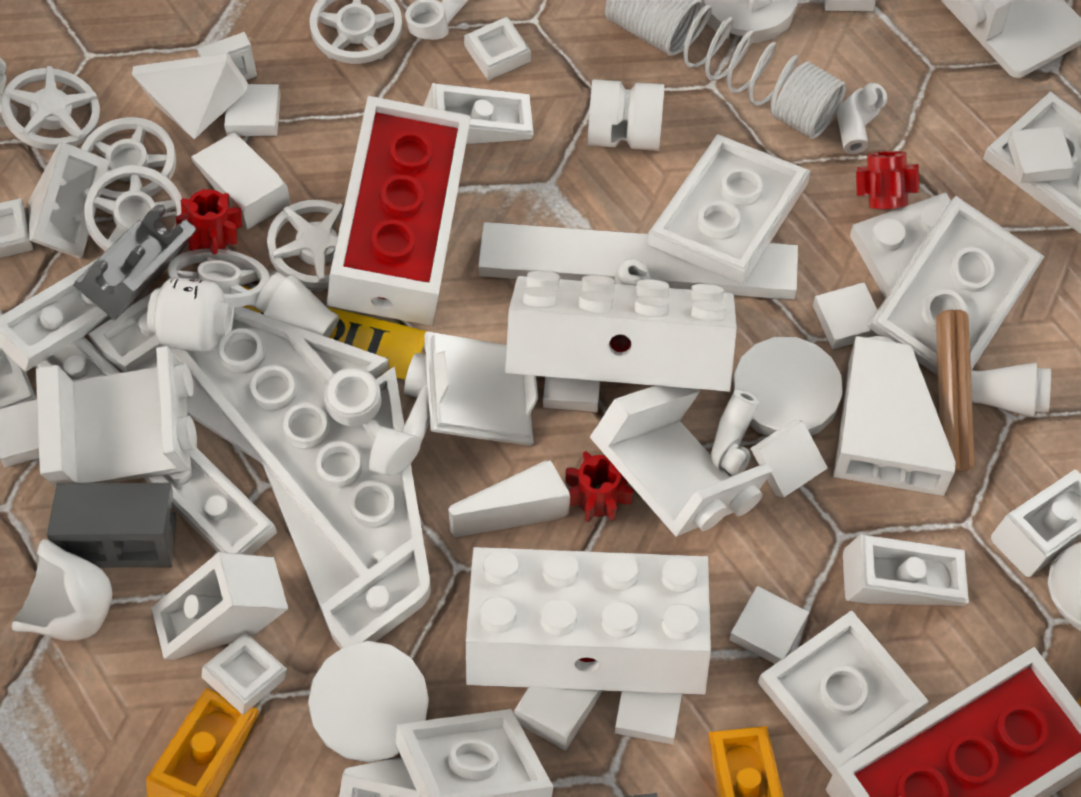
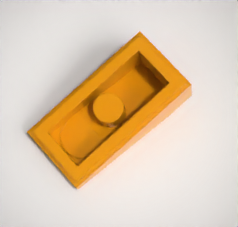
M205 688L147 776V797H216L259 715V709L252 707L242 715L218 692Z
M767 726L708 732L718 797H784Z

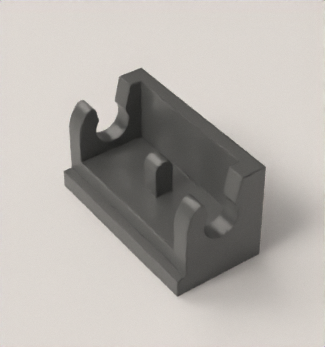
M164 205L154 206L143 220L139 219L73 284L76 289L113 320H116L168 268L170 262L181 254L197 230L186 219L179 223L172 231L166 229L160 220V217L165 214L166 207Z
M57 483L47 531L48 540L64 551L81 557L99 568L172 567L177 514L176 512H171L173 500L171 483Z

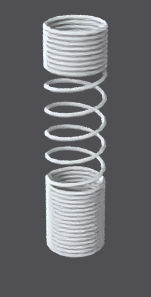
M702 0L606 1L605 16L608 21L619 25L623 30L631 32L635 37L643 39L644 42L655 46L656 49L663 51L664 54L667 53L668 56L684 51V62L688 68H696L705 63V72L709 80L715 81L727 75V87L731 93H739L749 87V100L752 106L762 105L772 98L771 113L773 117L779 119L780 122L783 121L784 124H788V127L792 126V129H796L797 132L800 131L801 134H805V137L809 136L810 139L817 138L830 124L843 101L846 92L845 81H841L836 76L828 74L827 71L819 69V66L815 67V64H811L810 61L802 63L795 69L798 63V54L792 56L783 68L775 89L763 100L755 101L753 99L755 81L772 59L776 50V42L770 43L764 50L755 67L752 78L742 87L734 89L731 85L732 72L748 51L755 36L754 29L747 31L739 42L729 67L720 75L712 76L709 71L711 57L727 38L733 25L732 17L726 18L716 31L707 56L698 63H690L688 60L689 46L699 36L712 12L711 4L703 6ZM706 12V15H705V17H704L702 23H701L700 26L698 27V25H699V23H700V21H701V18H702L703 14ZM727 25V28H726V30L724 31L722 37L720 38V40H719L718 43L716 44V42H717V40H718L720 34L722 33L723 29H724L725 26ZM782 88V90H781V92H780V94H779V96H778V99H777L778 92H779V90Z

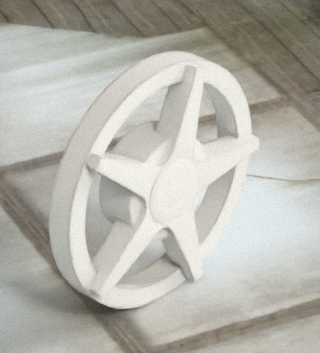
M318 0L312 8L310 14L311 36L316 46L329 59L350 64L367 63L377 59L381 60L396 46L402 33L401 11L395 0H377L390 11L389 13L377 15L374 14L371 8L361 4V0H353L352 4L342 7L337 14L323 12L331 3L337 0ZM318 22L337 29L339 36L332 45L321 36L318 30ZM394 23L390 36L379 45L373 37L376 29ZM350 43H362L369 50L351 52L343 49Z
M52 66L29 70L18 75L7 85L3 93L2 116L6 126L18 139L33 147L55 150L60 142L76 147L84 143L98 125L100 106L96 93L81 78L63 70L53 69ZM46 80L45 88L36 93L19 90L29 83ZM55 81L67 84L80 93L67 95L56 88ZM11 100L30 107L31 120L25 128L14 118L10 108ZM89 104L91 118L88 124L80 130L71 118L72 109ZM40 127L48 130L64 128L71 136L48 138L36 135L34 132Z
M125 117L109 121L95 129L81 147L82 150L90 153L95 149L107 160H110L108 171L130 165L148 168L164 166L161 174L170 180L176 168V151L170 136L161 126L143 118ZM136 129L131 139L116 141L111 146L100 142L115 132ZM146 131L155 135L163 142L167 149V155L147 154L143 145ZM131 177L117 179L131 183ZM138 177L140 191L150 197L163 189L155 182L142 187L141 177ZM103 188L100 198L116 201L125 192Z
M136 165L118 167L100 176L91 186L84 207L86 227L95 243L106 252L139 219L143 220L154 206L164 205L166 207L165 213L175 209L176 216L180 215V200L182 197L177 187L166 176L156 170ZM131 177L130 191L121 194L116 201L97 197L99 192L112 181ZM138 177L149 179L160 185L172 200L154 203L149 195L140 191ZM93 206L113 215L117 227L109 239L102 235L95 224Z
M306 200L289 207L286 206L273 220L268 231V255L275 269L286 277L293 274L305 287H329L330 275L324 276V265L332 261L338 236L333 228L338 219H342L343 205L325 200ZM308 212L329 214L322 222L310 223L299 216ZM289 221L298 231L296 240L277 249L275 242L278 232ZM298 255L305 263L315 266L317 276L297 272L282 259Z
M198 249L176 256L168 266L167 280L179 277L214 282L221 287L225 302L232 303L233 307H241L246 305L255 306L262 288L269 280V273L260 262L247 255L218 249L217 254L213 255L210 249ZM203 262L198 266L197 272L180 271L188 265ZM237 266L244 268L246 270L240 271V269ZM257 280L260 282L249 291L240 286Z

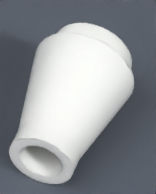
M279 272L273 274L262 288L255 304V308L264 313L263 316L292 324L328 338L339 321V315L330 311L293 274L287 277Z
M1037 362L985 371L971 370L972 403L985 404L1034 417L1035 412H1049L1051 368H1037Z

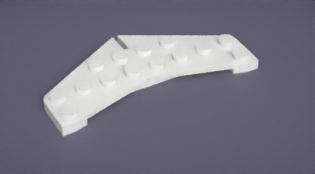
M152 293L128 307L116 320L110 319L89 333L91 341L97 350L114 367L122 372L157 367L156 348L164 346L160 344L156 333L150 332L148 329L147 310ZM233 307L234 319L231 332L228 336L221 335L218 344L211 351L198 352L169 348L181 364L188 365L192 375L193 396L186 398L187 415L263 465L332 639L339 648L342 649L347 645L365 641L376 642L422 608L428 601L431 593L430 576L411 464L402 472L391 476L369 470L370 455L379 429L383 426L402 432L404 428L395 366L389 370L387 358L292 324L263 316L264 314L244 307ZM347 368H359L368 371L377 378L376 380L380 387L381 407L379 412L372 420L359 426H346L336 422L329 415L326 408L324 389L328 380L335 373Z

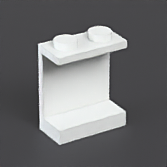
M168 346L156 348L157 367L77 381H73L58 365L36 369L41 476L56 488L57 483H115L191 470L190 450L197 447V434L192 417L187 416L186 398L193 396V380L188 365L181 364Z
M653 386L614 399L591 434L590 438L675 537L698 527L701 531H706L715 526L724 516L735 513L736 516H742L750 511L761 500L763 493L759 489L773 470L764 463L730 477L722 467L717 469L713 464L711 455L680 421L700 393V390Z

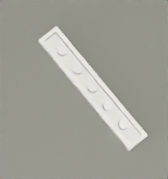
M484 222L478 269L479 276L517 279V276L527 277V273L532 271H550L557 273L560 279L582 281V277L588 275H602L614 279L615 270L619 264L626 259L635 258L645 264L650 279L664 281L669 284V288L691 290V287L695 284H713L724 288V292L734 293L737 296L795 300L797 291L798 245L769 243L742 285L648 246V234Z
M84 336L34 366L37 369L58 365L73 381L120 373ZM197 448L190 450L191 470L144 478L148 483H171L173 490L172 507L217 553L252 555L277 534L275 525Z

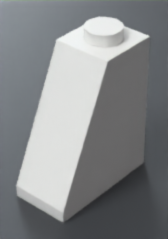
M856 336L847 367L833 477L944 496L954 475L956 462L912 346L895 343L892 339L882 336L869 338Z

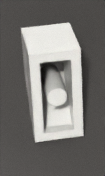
M218 552L152 606L151 609L164 660H175L232 643L245 632L252 637L287 611L288 605L274 557Z

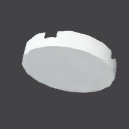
M773 337L755 344L741 357L733 377V392L735 390H743L758 398L760 403L749 425L755 431L765 436H770L793 420H803L811 436L820 433L834 419L843 394L841 373L832 357L816 344L797 337Z
M372 641L347 645L327 658L312 679L308 699L312 725L323 743L344 758L364 762H374L397 755L399 753L395 743L397 724L425 721L429 703L424 676L412 658L392 645Z

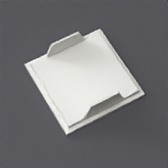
M426 331L424 337L431 432L532 446L534 440L531 412L538 401L536 376L505 373L507 345Z

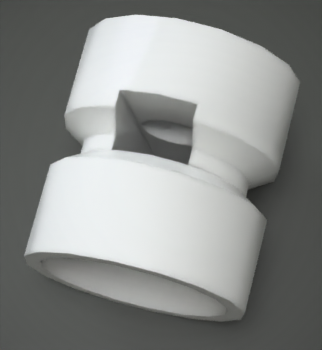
M593 79L589 112L588 146L616 148L620 141L624 140L627 141L631 149L659 151L664 84L636 82L631 89H625L621 81Z

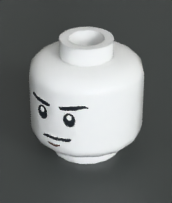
M173 277L167 280L161 289H155L150 296L147 310L148 329L150 332L156 333L162 346H168V348L209 352L218 344L221 335L228 336L232 329L234 319L233 304L225 302L221 287L214 282Z

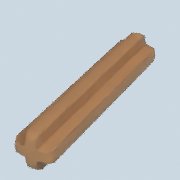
M952 309L942 311L936 317L939 420L956 462L955 472H966L975 465L969 315L966 311Z

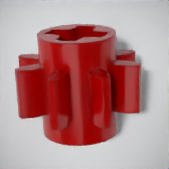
M904 151L867 154V166L857 167L856 194L857 196L869 195L870 208H902L908 206V193H919V164H907V153Z
M201 189V191L194 193L190 199L182 198L180 200L181 214L175 217L176 226L186 219L197 229L188 242L190 251L210 249L211 253L216 255L218 249L224 250L228 244L236 245L238 243L237 229L242 227V210L239 207L230 208L228 193L222 194L216 190Z
M584 451L580 468L571 467L566 469L565 483L572 487L568 490L570 506L579 504L580 508L585 512L586 522H590L593 516H607L608 519L614 521L616 520V507L618 503L625 505L632 503L633 489L626 485L628 481L605 455L591 456L587 451ZM598 483H602L600 489H595Z

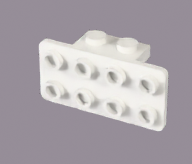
M941 0L1005 71L1014 78L1024 77L1081 45V18L1064 0Z

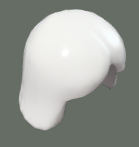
M43 539L37 548L39 562L36 577L23 608L12 622V630L15 632L37 633L62 641L89 638L101 628L108 614L113 595L110 580L102 569L95 564L64 551L50 540Z

